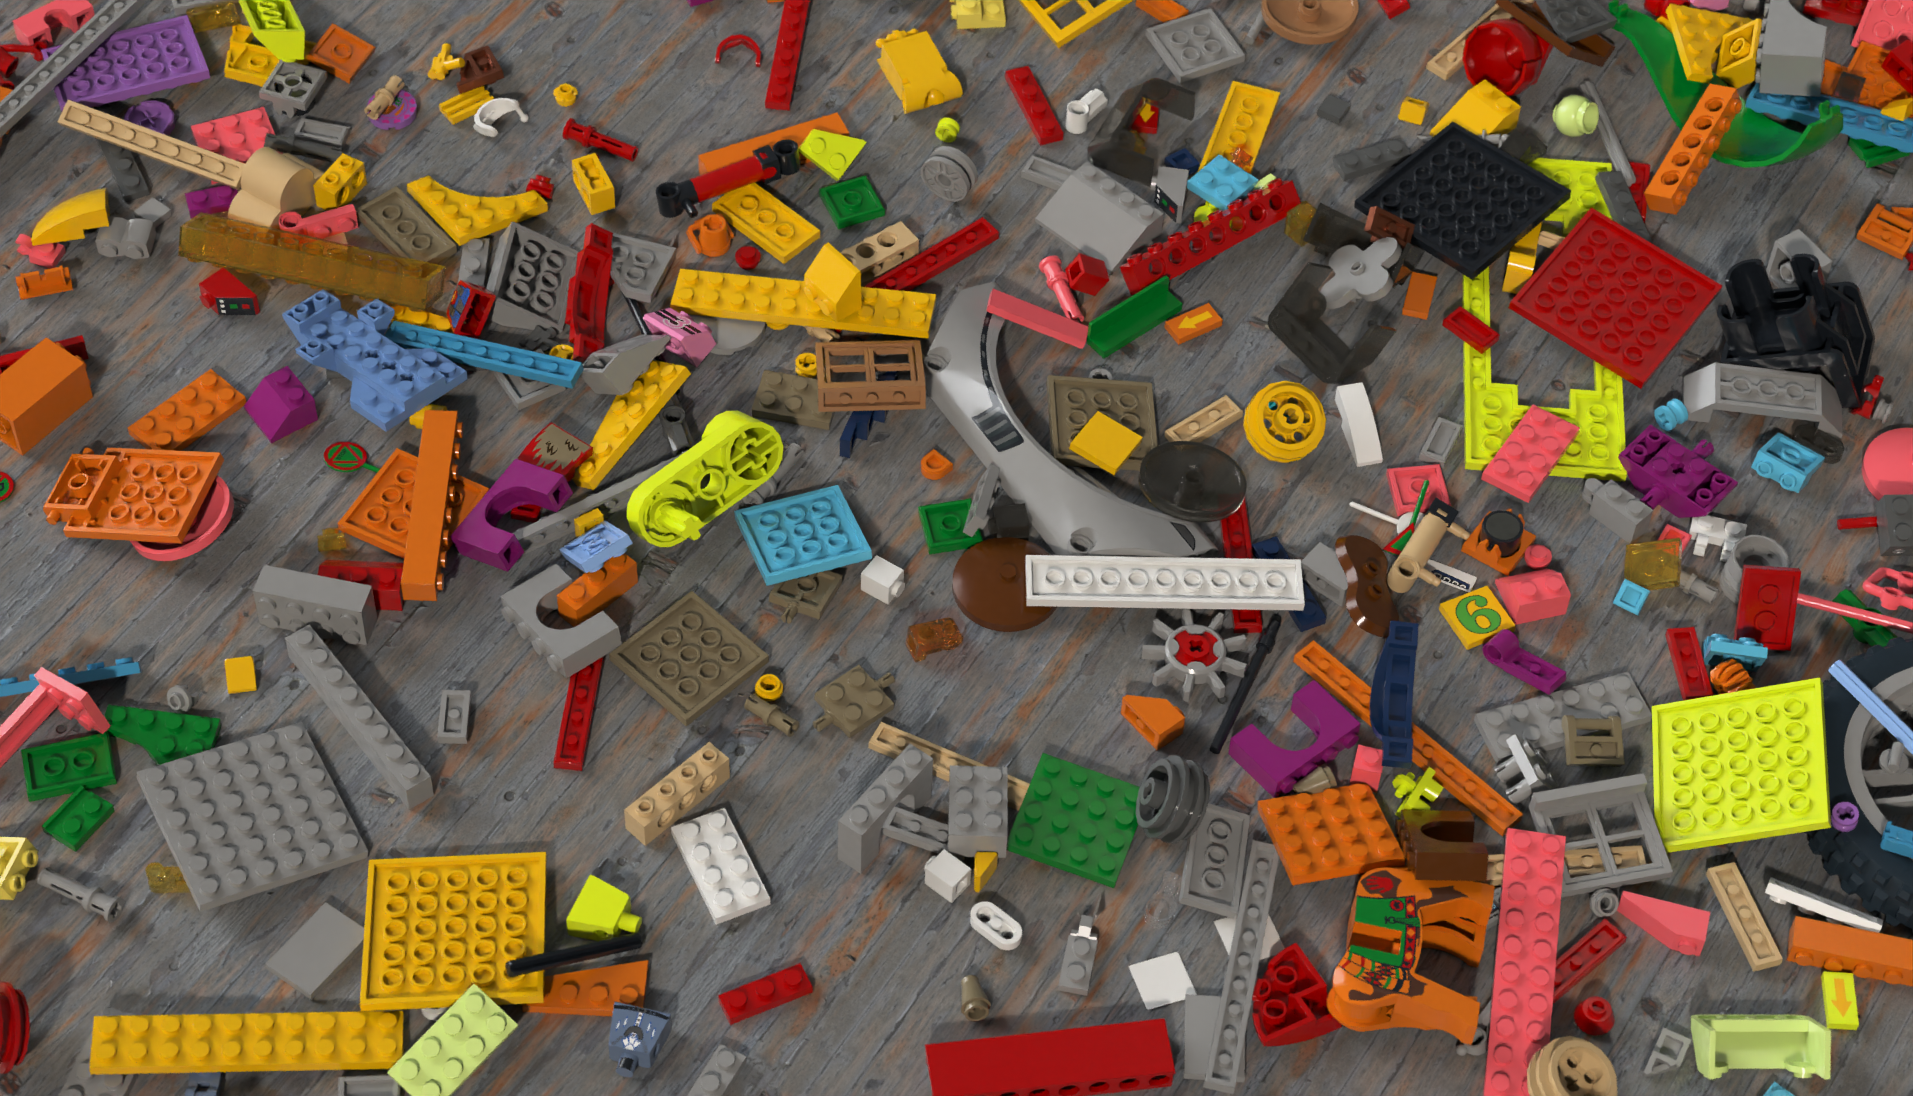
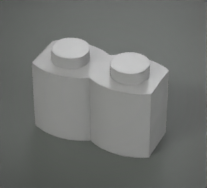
M109 217V226L99 228L95 242L98 253L104 256L119 257L125 255L132 259H144L150 257L157 234L154 222L141 218L127 220L120 217Z

